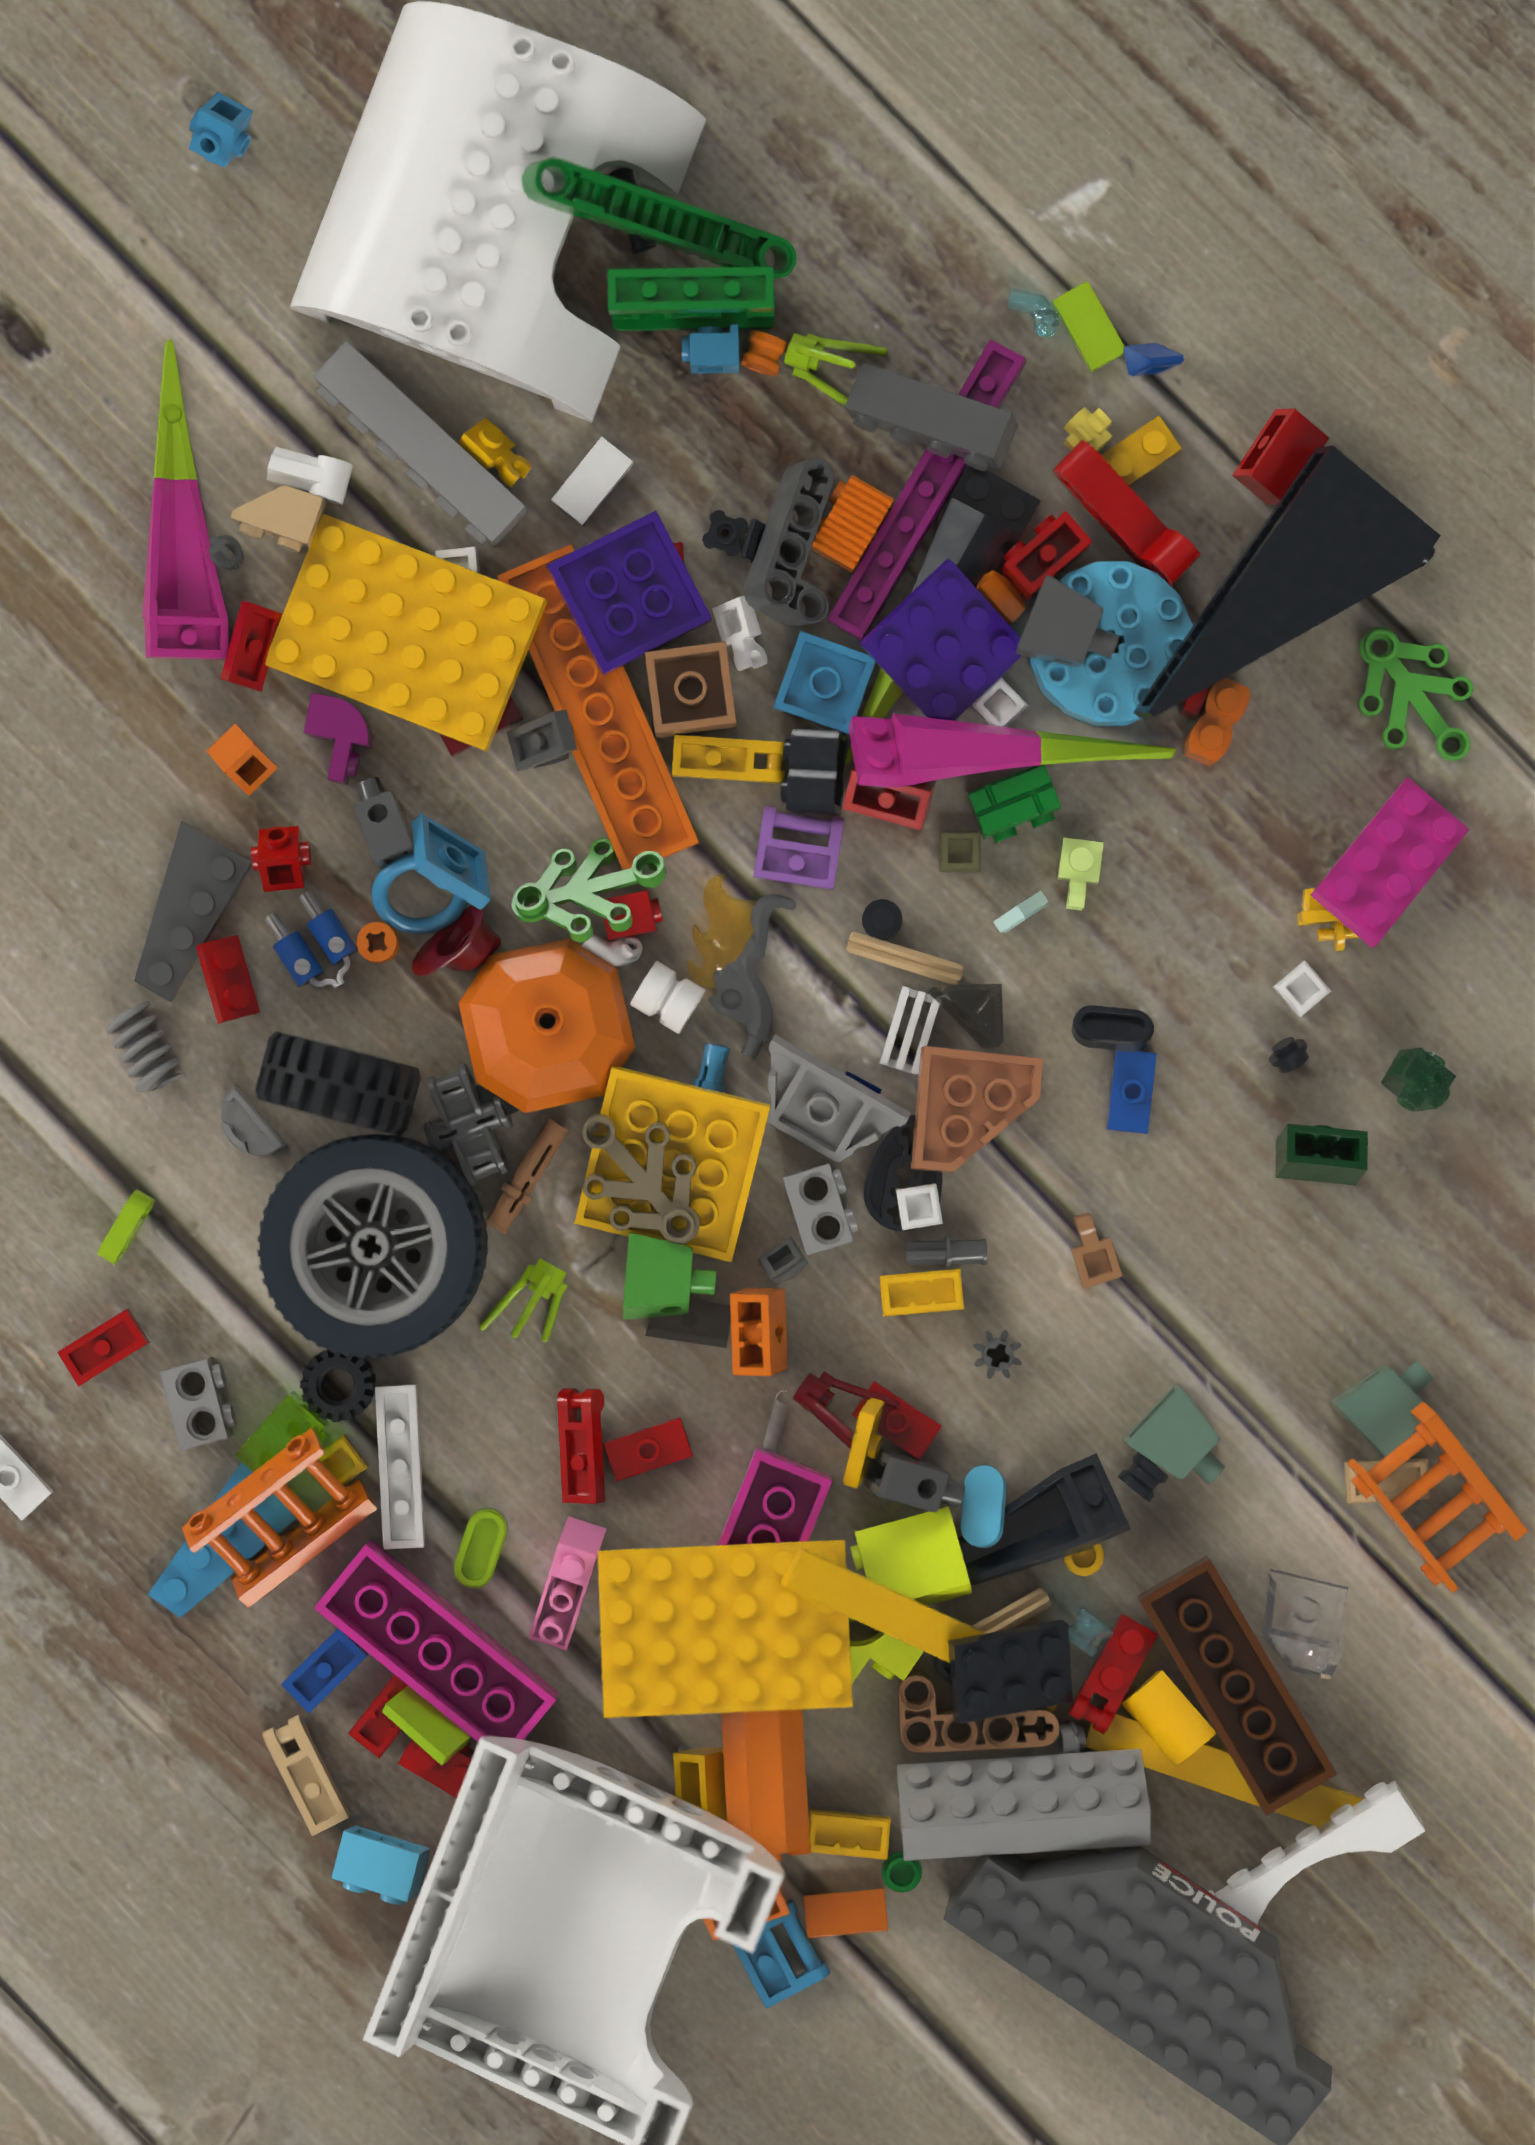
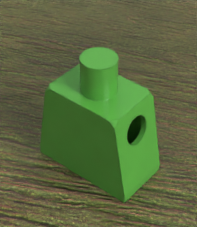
M629 1233L623 1319L687 1314L689 1312L690 1293L715 1294L716 1270L692 1269L693 1248Z

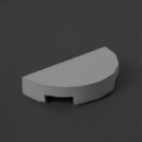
M233 1085L224 1097L221 1110V1127L229 1142L240 1151L256 1156L275 1154L288 1147L237 1085Z

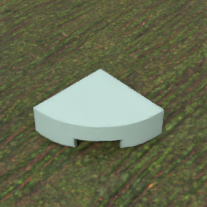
M1040 890L993 921L1000 933L1004 932L1005 934L1046 907L1048 900Z

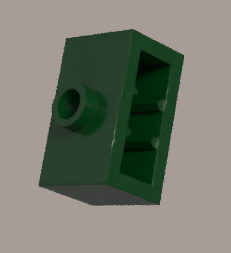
M1287 1124L1276 1139L1275 1178L1355 1186L1368 1170V1131L1338 1129L1326 1125Z

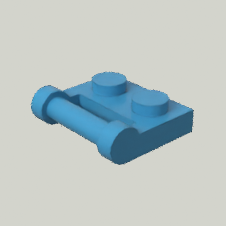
M793 1900L787 1901L790 1914L765 1923L753 1953L732 1944L766 2009L817 1983L831 1973L826 1962L820 1961L810 1940L807 1938V1934L796 1915L799 1910ZM781 1922L806 1967V1970L798 1975L795 1974L772 1930V1927Z

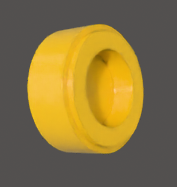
M1098 1543L1092 1549L1063 1557L1065 1565L1076 1575L1088 1576L1095 1573L1102 1566L1104 1560V1551L1101 1544Z

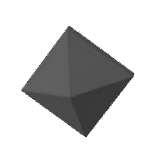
M789 1237L758 1259L775 1286L795 1278L809 1263L792 1237Z

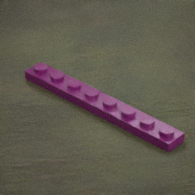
M990 339L958 395L1000 409L1027 363L1025 357ZM927 449L925 450L827 618L830 624L861 641L869 634L967 466L964 463L965 458L950 454L949 458H944L931 453Z

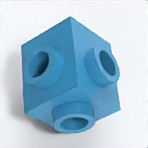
M217 92L205 105L196 111L191 120L189 131L193 132L189 149L203 156L207 161L225 168L236 156L241 158L248 149L251 135L247 134L253 110Z

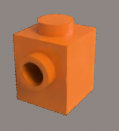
M236 723L206 751L223 772L248 796L278 769L265 752Z

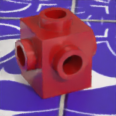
M299 825L258 830V846L251 847V859L254 871H259L264 892L304 888L305 866L312 865V855L309 841L302 842Z

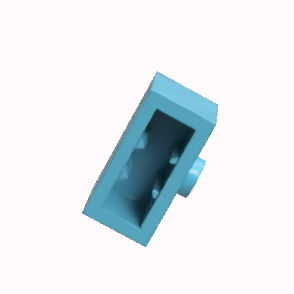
M355 1825L343 1831L331 1878L343 1882L342 1887L349 1891L365 1893L366 1890L381 1894L380 1899L387 1903L403 1905L404 1901L408 1902L419 1896L431 1848Z

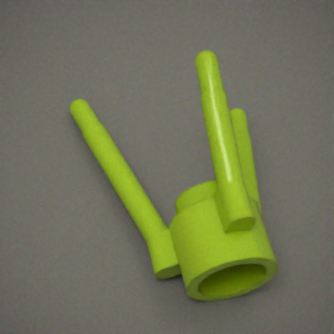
M795 333L789 343L784 363L794 367L793 376L808 381L829 397L845 406L848 398L809 372V369L817 371L822 360L851 369L855 367L854 361L825 352V348L883 356L888 354V349L868 344L821 338L810 333L807 336Z
M541 1258L538 1259L535 1267L528 1264L522 1277L479 1324V1329L485 1330L526 1284L531 1281L527 1288L533 1291L519 1316L511 1336L513 1338L519 1336L541 1296L549 1300L553 1293L541 1337L542 1342H548L561 1298L568 1287L567 1284L563 1283L567 1273Z

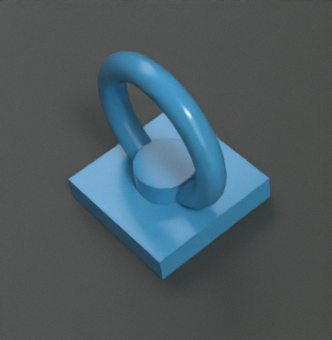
M420 813L411 823L414 853L400 856L386 864L376 876L372 887V902L380 918L391 927L412 934H427L444 929L462 915L468 903L481 910L491 900L485 851L425 814ZM416 869V872L428 878L439 888L453 893V898L449 905L440 913L425 918H413L399 913L392 907L388 899L389 887L400 874Z

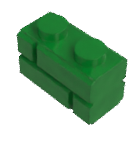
M1045 765L1032 766L969 791L966 794L982 838L985 840L993 837L995 843L1018 835L1015 827L1031 822L1032 827L1037 828L1056 820L1053 812L1061 809V804Z

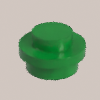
M903 1851L893 1852L882 1864V1879L886 1886L895 1892L904 1893L911 1891L921 1880V1864L919 1860L904 1861Z

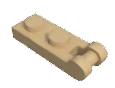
M298 1714L288 1719L287 1725L279 1729L272 1727L264 1731L262 1735L266 1746L311 1835L314 1836L348 1819L350 1813L310 1736L308 1726L303 1717ZM295 1739L300 1750L288 1755L284 1744Z

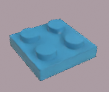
M800 631L773 709L831 730H840L849 736L848 727L851 717L857 716L876 662L870 655Z

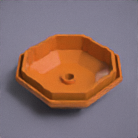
M570 938L489 955L458 1003L476 1083L523 1113L605 1096L611 1067L623 1068L635 1049L618 969L584 949ZM544 1015H550L555 1019V1025L550 1029H545L539 1023L540 1018Z

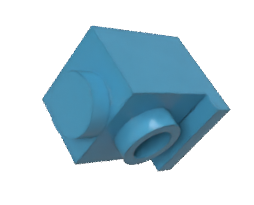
M730 324V333H722L721 327L708 326L698 328V333H690V337H682V362H690L691 374L739 373L738 324Z

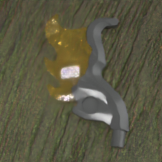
M725 873L709 880L704 889L703 901L711 924L709 931L702 934L696 925L692 927L693 940L698 950L702 953L704 965L697 968L691 960H687V967L691 978L699 985L717 989V994L715 996L711 995L708 999L711 1005L720 1014L741 1022L748 1029L747 1034L749 1036L741 1053L756 1060L763 1043H767L772 1023V1007L770 997L756 973L755 966L760 959L765 957L771 913L780 907L794 910L796 903L792 899L777 894L766 895L758 901L734 899L728 896L721 886L726 878Z

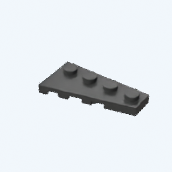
M181 821L134 979L135 982L165 1000L172 1002L198 958L196 946L208 941L252 866L251 861Z

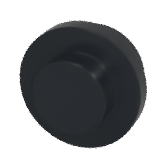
M886 899L871 902L865 908L862 915L864 930L869 936L877 939L886 940L892 938L899 932L902 926L903 918L899 907Z
M1288 1037L1279 1041L1272 1048L1273 1053L1269 1057L1271 1065L1278 1067L1281 1073L1293 1071L1303 1065L1309 1058L1306 1052L1308 1046L1305 1040H1294L1293 1037Z

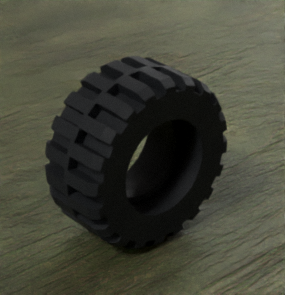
M275 1032L268 1039L255 1092L258 1100L401 1136L408 1129L421 1076L419 1069L416 1067Z

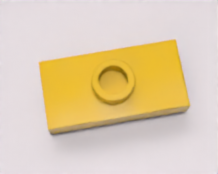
M960 1268L879 1275L883 1317L964 1309Z
M875 1398L868 1399L859 1412L843 1478L844 1485L857 1489L867 1475L871 1458L876 1459L883 1436L878 1435L877 1431L884 1401Z
M810 1809L809 1835L811 1852L887 1860L891 1816Z

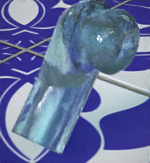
M1011 288L1007 308L1030 313L1036 321L1034 332L1038 336H1053L1056 331L1055 327L1059 325V314L1049 300L1041 294Z

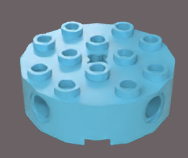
M1128 561L1093 562L1066 574L1060 582L1104 609L1097 627L1119 636L1118 641L1120 645L1116 648L1115 654H1112L1111 659L1087 651L1080 667L1029 657V665L1041 693L1065 715L1093 727H1124L1144 719L1136 716L1133 713L1193 627V624L1181 596L1158 573Z

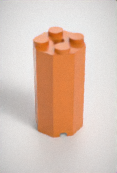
M803 1709L721 1713L727 1822L761 1844L777 1861L782 1860V1853H787L788 1855L811 1853Z

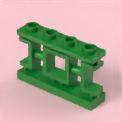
M774 267L608 269V312L612 316L613 330H698V328L708 326L730 330V324H738L739 329H772L774 327Z

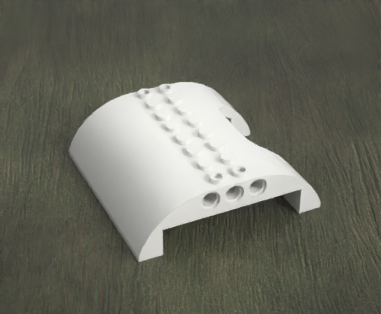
M418 1L408 3L403 6L290 304V309L329 323L331 317L337 318L552 399L555 409L593 422L621 346L600 330L568 311L557 297L553 285L555 265L574 216L529 199L522 187V175L531 163L549 158L563 159L596 172L606 167L624 166L639 172L640 183L678 197L706 124V118L689 103L668 89L624 66L591 52L471 9L437 2ZM544 170L541 181L545 189L551 191L554 187V178L549 171Z
M483 1736L480 1738L363 2040L397 2057L402 2056L413 2045H417L625 2145H677L693 2106V2100L683 2082L659 2057L652 2042L650 2022L653 2007L682 1934L688 1925L695 1920L712 1918L719 1921L714 1936L751 1953L755 1951L785 1872L769 1851L735 1826L700 1807L619 1770L557 1747L517 1738Z

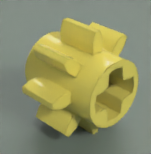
M1084 407L1063 427L1069 434L1064 444L1072 450L1083 440L1099 452L1113 438L1112 434L1107 430L1113 421L1100 407L1093 414Z

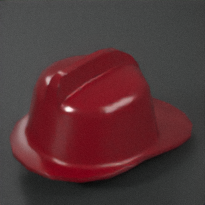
M473 905L467 907L454 923L441 929L426 941L412 962L413 973L416 976L423 977L436 972L444 966L455 971L470 972L485 963L489 955H492L501 945L499 935L483 920L485 908L483 907L480 910Z

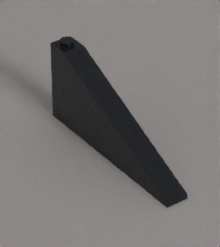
M1335 446L1316 448L1133 713L1139 718H1154L1416 569L1423 567L1434 555L1435 548L1433 546L1441 535Z

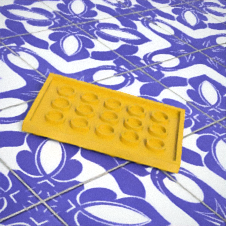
M322 514L311 546L308 549L273 637L265 665L488 752L548 601L535 594Z
M845 1540L598 1551L603 1718L853 1707L849 1617L795 1593L780 1584L799 1546L846 1568Z

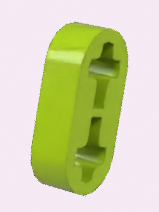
M136 1189L103 1240L97 1255L116 1265L126 1253L150 1213L155 1199Z

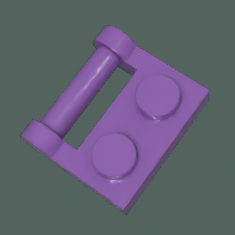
M765 805L753 878L833 890L845 818L833 816L832 820L790 814L776 811L777 807ZM773 828L829 836L828 847L772 839Z

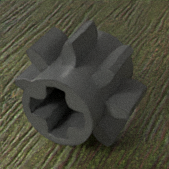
M988 1330L985 1331L988 1341L984 1345L979 1343L973 1344V1347L980 1351L982 1356L974 1361L975 1367L986 1364L989 1367L987 1370V1378L989 1379L993 1377L995 1371H1002L1006 1378H1010L1007 1368L1011 1364H1022L1018 1358L1014 1357L1013 1352L1021 1347V1343L1014 1342L1009 1345L1006 1342L1008 1338L1007 1330H1003L1000 1338H993ZM998 1344H1003V1351L1008 1355L1006 1361L999 1359L996 1365L991 1364L992 1358L987 1354L988 1349H996Z

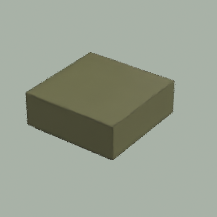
M940 831L939 872H980L981 831Z

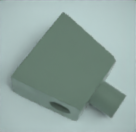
M1417 1361L1400 1377L1390 1367L1384 1365L1340 1394L1331 1404L1385 1458L1415 1431L1414 1428L1419 1422L1410 1411L1422 1402L1417 1394L1433 1377Z
M1177 1384L1123 1439L1131 1448L1179 1480L1184 1479L1193 1469L1210 1484L1225 1468L1210 1452L1219 1442V1436L1187 1393Z

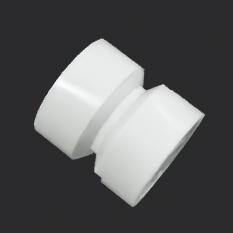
M656 961L637 990L630 1005L649 1017L657 1013L660 1015V1023L680 1034L706 990L687 978L680 982L677 981L675 971Z

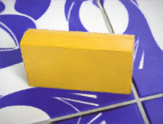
M1163 1670L1153 1673L1121 1702L1122 1706L1138 1721L1174 1765L1187 1759L1217 1733Z
M723 1747L695 1748L673 1753L675 1796L727 1822Z

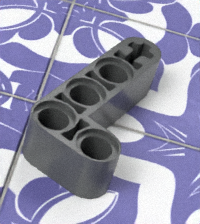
M812 458L793 463L785 469L744 587L745 599L752 608L791 627L818 623L826 617L829 608L828 598L825 593L818 587L801 579L834 480L833 469L827 461L821 458ZM793 508L798 515L797 523L793 518ZM780 546L785 551V560L781 557ZM768 583L772 587V597L769 596L767 591ZM801 599L805 604V614L801 610Z

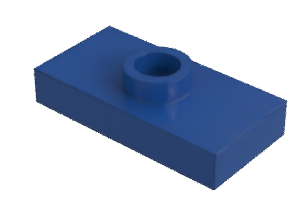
M1115 1050L1107 1130L1148 1134L1157 1053Z

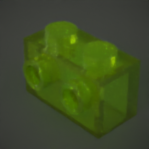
M293 1391L282 1400L234 1456L254 1472L282 1451L290 1440L304 1434L310 1428L314 1429L322 1444L328 1437L323 1430L329 1425V1422L318 1418L320 1415L317 1413H312L308 1409V1403L306 1401L303 1402V1399Z

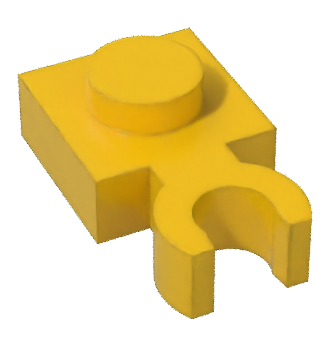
M484 418L466 431L458 442L487 471L492 467L498 470L500 479L509 487H513L520 477L524 479L532 468V465L526 458L512 452L515 444L487 418Z

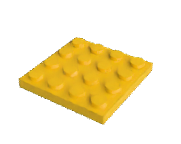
M612 1066L600 1114H605L613 1119L616 1125V1137L645 1171L648 1156V1143L645 1139V1133L648 1126L654 1122H663L669 1127L671 1135H669L670 1139L665 1145L661 1189L672 1202L676 1176L671 1168L674 1158L680 1153H689L694 1156L697 1162L696 1171L691 1177L689 1206L697 1212L700 1226L696 1236L691 1241L681 1245L693 1248V1253L732 1263L771 1104ZM598 1123L596 1135L605 1136L608 1133L606 1125ZM655 1128L650 1132L651 1138L656 1142H661L665 1139L664 1131L659 1128ZM592 1148L585 1179L592 1173H600L607 1180L632 1182L604 1148ZM683 1159L677 1162L678 1170L683 1173H687L692 1169V1165L688 1160ZM591 1180L588 1183L589 1189L594 1193H599L603 1190V1184L599 1180ZM582 1188L574 1224L629 1237V1233H635L668 1241L663 1237L660 1230L633 1227L627 1230H617L610 1223V1213L618 1204H627L634 1212L659 1213L648 1200L605 1196L594 1200L588 1198ZM625 1211L615 1213L616 1221L621 1224L627 1223L630 1220L629 1214ZM676 1216L672 1219V1224L677 1229H683L687 1226V1221L682 1216Z

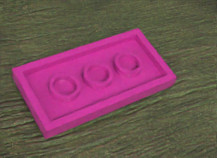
M1407 777L1392 793L1310 896L1373 948L1381 941L1470 829Z

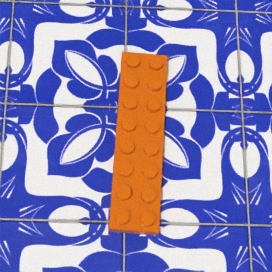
M570 544L497 575V577L503 583L535 594L548 601L529 647V652L554 711L567 709L577 749L572 751L621 868L626 870L632 868L634 858L644 851H655L664 859L699 844V841L624 666L604 676L602 675L547 569V564L574 552L573 546Z

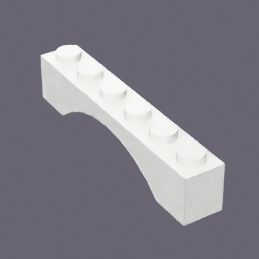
M1394 1780L1387 1785L1385 1782H1380L1371 1787L1364 1794L1365 1799L1356 1805L1345 1804L1339 1807L1330 1815L1331 1820L1319 1828L1316 1825L1306 1828L1296 1836L1295 1840L1297 1842L1284 1850L1281 1847L1271 1850L1261 1859L1262 1864L1251 1871L1242 1869L1236 1872L1227 1880V1886L1216 1893L1213 1890L1208 1892L1258 1924L1270 1900L1287 1881L1303 1869L1323 1859L1349 1852L1376 1851L1392 1853L1424 1833L1425 1828L1421 1818L1397 1782Z

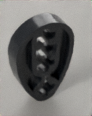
M910 1115L906 1124L901 1127L896 1126L892 1128L885 1136L869 1166L864 1184V1201L870 1215L885 1228L900 1232L918 1229L902 1230L901 1223L894 1224L893 1217L887 1215L888 1207L892 1208L897 1204V1197L891 1195L892 1187H899L901 1178L898 1175H894V1170L896 1167H903L904 1161L912 1162V1152L910 1155L908 1154V1137L902 1135L903 1127H910L911 1122L915 1121V1115ZM913 1169L918 1171L916 1179H909L908 1188L936 1183L940 1203L943 1182L942 1172Z

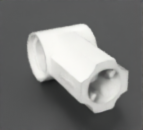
M275 447L268 464L266 480L279 486L287 485L324 498L330 504L343 505L353 465L329 456L318 455V458Z

